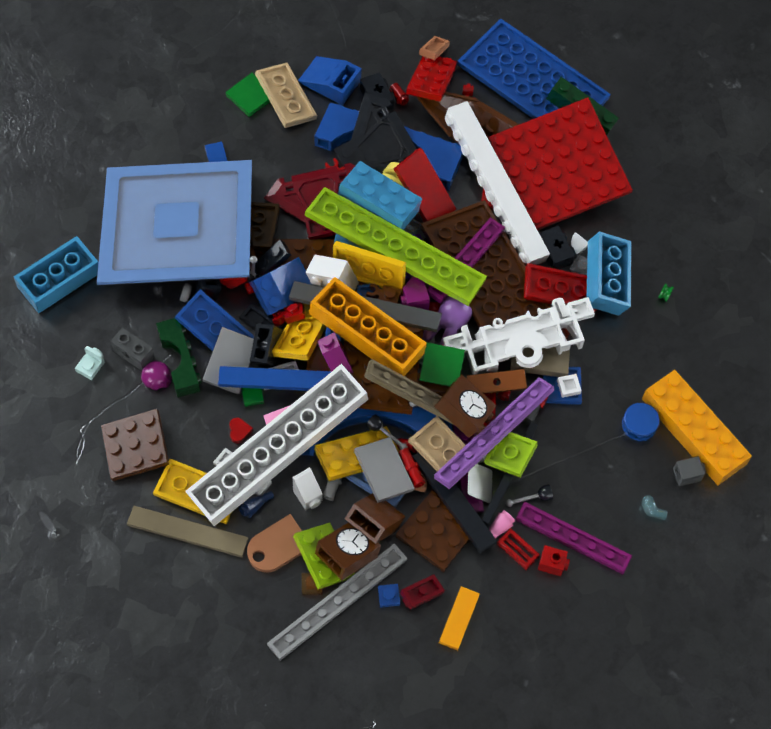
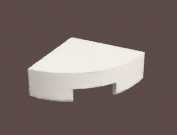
M575 232L571 239V246L575 250L576 258L588 247V242Z

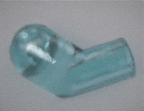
M645 496L642 500V506L646 514L650 517L665 520L667 511L657 508L652 496Z

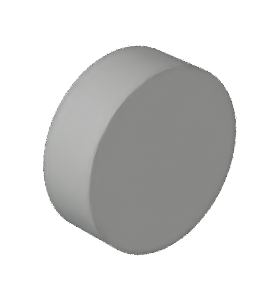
M185 283L180 301L185 303L189 301L193 290L191 284Z

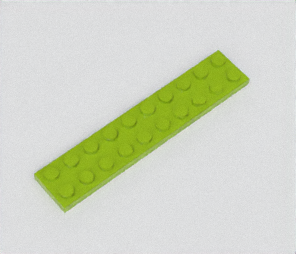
M326 187L321 190L305 211L306 217L368 251L406 262L407 273L467 306L470 305L486 281V275Z

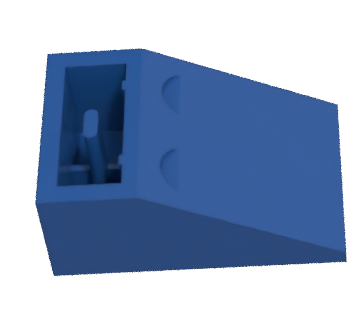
M316 56L298 82L343 106L359 85L362 68L345 60Z

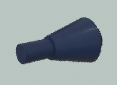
M268 491L261 496L247 499L239 506L240 513L244 517L251 518L265 502L274 498L273 492Z

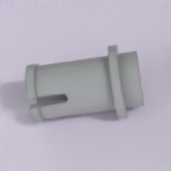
M341 478L327 482L322 494L324 499L334 501L338 486L342 484Z

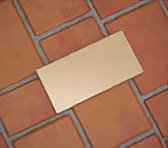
M288 63L256 70L255 76L284 128L317 119L314 108Z

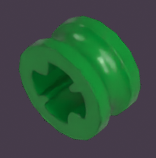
M665 283L658 298H663L667 302L674 287H668V284Z

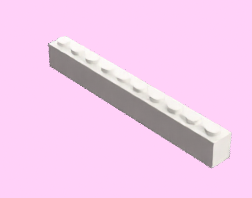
M468 101L449 107L445 116L446 124L451 127L454 139L459 142L462 154L467 157L470 169L475 172L479 185L483 187L487 200L493 205L495 215L501 220L502 225L505 227L504 232L509 235L510 242L516 248L525 266L527 263L538 265L546 262L550 253Z

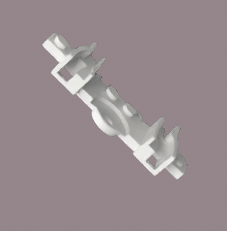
M589 297L569 302L567 305H565L563 298H557L552 301L551 308L544 310L538 308V316H531L530 312L527 311L526 315L508 319L505 324H503L502 319L495 318L493 326L487 325L479 328V331L474 334L476 338L474 341L471 338L468 326L464 325L461 327L462 333L444 337L443 343L444 346L465 350L472 375H476L478 371L485 369L488 373L497 372L498 362L509 360L511 357H516V363L519 366L533 368L542 361L543 348L556 347L558 355L562 354L563 351L569 350L570 346L574 344L577 345L578 349H581L585 339L578 321L592 318L595 313ZM566 328L574 340L567 341L561 329ZM527 347L532 348L534 355L532 357H525L523 349ZM484 351L485 365L477 367L474 353Z

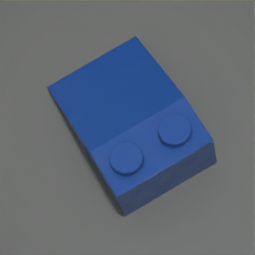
M299 257L249 282L266 315H271L295 302L289 300L294 281L312 285Z

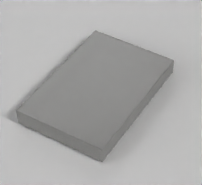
M222 327L202 381L219 387L220 366L248 368L251 362L250 357L254 339ZM219 387L235 394H239L241 389L236 387Z
M391 437L354 449V453L377 503L412 492L415 489Z

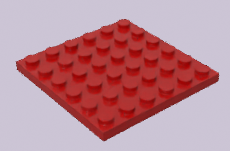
M588 97L488 137L491 146L537 230L630 194L633 191Z

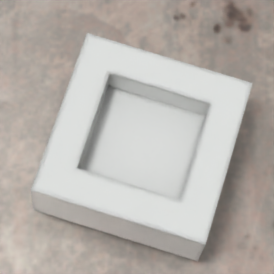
M577 374L558 377L557 383L562 398L581 394Z

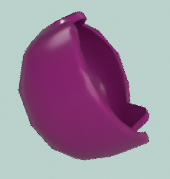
M153 361L143 368L141 380L146 387L157 391L159 388L169 387L172 382V371L165 363Z

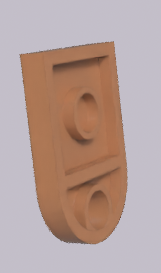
M291 514L258 533L250 540L247 547V556L250 564L256 570L266 573L274 572L301 555L293 536L302 530ZM256 553H262L265 558L261 562H257L253 559V556Z

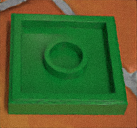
M253 73L225 92L226 96L248 117H251L270 102Z
M427 342L419 381L450 387L461 374L465 350Z

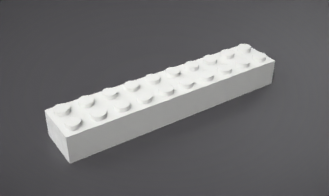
M342 364L339 365L187 489L186 493L213 526L217 525L368 400L367 392Z

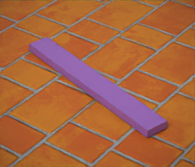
M539 377L434 474L435 480L450 489L554 392V386Z

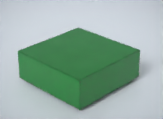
M241 388L245 407L264 404L262 389Z

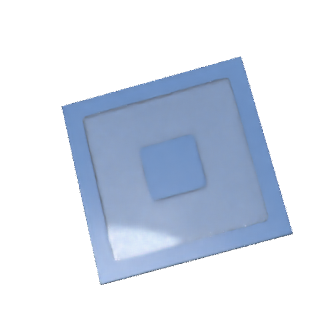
M252 160L107 168L97 285L250 277Z

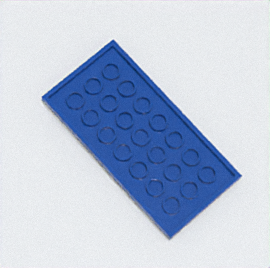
M499 19L457 61L459 67L533 119L560 109L546 99L560 77L566 79L602 106L611 96L603 88L503 19Z

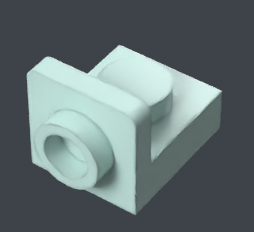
M86 346V354L75 367V371L92 380L105 361L103 353L99 349Z

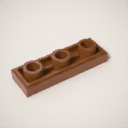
M525 369L467 375V380L483 394L527 389ZM498 380L500 385H494L493 381Z

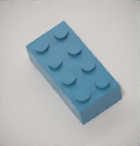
M361 161L340 183L338 191L340 196L402 230L406 228L419 212L422 202L421 197Z
M600 231L588 241L587 297H589L592 308L619 316L631 307V241Z
M76 236L15 275L14 279L17 288L39 314L97 276L99 262Z

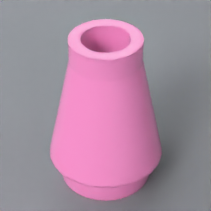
M505 510L501 513L498 512L489 527L495 539L513 527L515 519Z

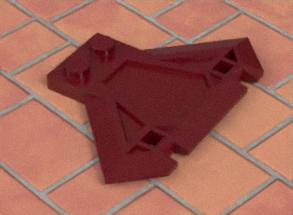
M347 163L344 164L345 169L338 170L337 166L293 175L291 176L292 181L285 182L284 178L277 179L264 199L270 203L280 204V209L305 222L309 239L336 235L335 232L306 217L305 211L324 187L338 194L340 183L344 180H340V178L347 176L355 165Z

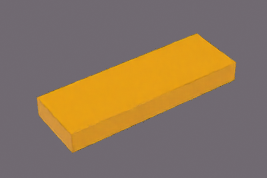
M462 586L460 587L439 640L440 644L458 651L480 593Z

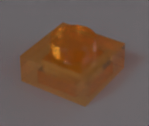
M301 573L302 595H322V588L317 589L311 574Z

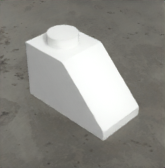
M310 467L292 477L293 492L304 509L308 510L309 508L314 509L318 507L321 501H323L322 492Z

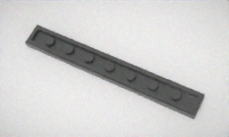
M294 281L289 300L310 305V302L324 287ZM362 296L401 325L436 333L438 331L442 313Z

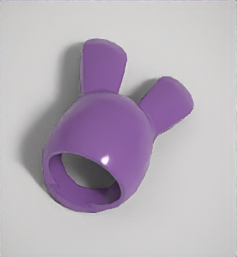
M450 296L442 302L438 310L439 313H442L438 331L441 328L445 329L440 345L443 346V338L457 334L461 327L466 325L472 317L470 306ZM424 330L423 340L426 343L429 342L436 335V332Z

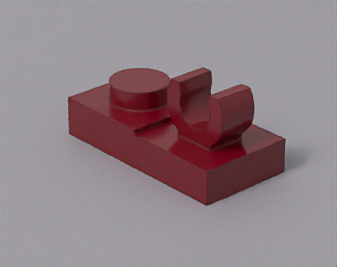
M433 574L402 589L400 594L403 597L402 601L405 606L411 610L442 595L445 590Z

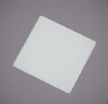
M476 464L468 471V495L490 504L492 500V470Z

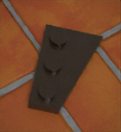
M251 202V240L253 250L268 251L273 246L280 204Z

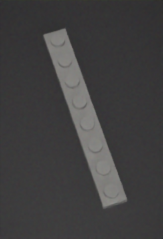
M394 543L381 553L378 558L363 567L271 639L267 646L281 661L407 561V557Z

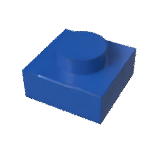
M398 584L378 586L380 608L400 606Z

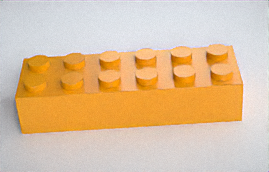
M336 277L310 302L309 314L369 358L403 376L411 370L425 353L427 343Z
M675 369L645 390L642 397L644 403L655 408L659 414L660 421L693 458L699 456L700 461L705 465L706 473L717 486L748 464L752 455Z

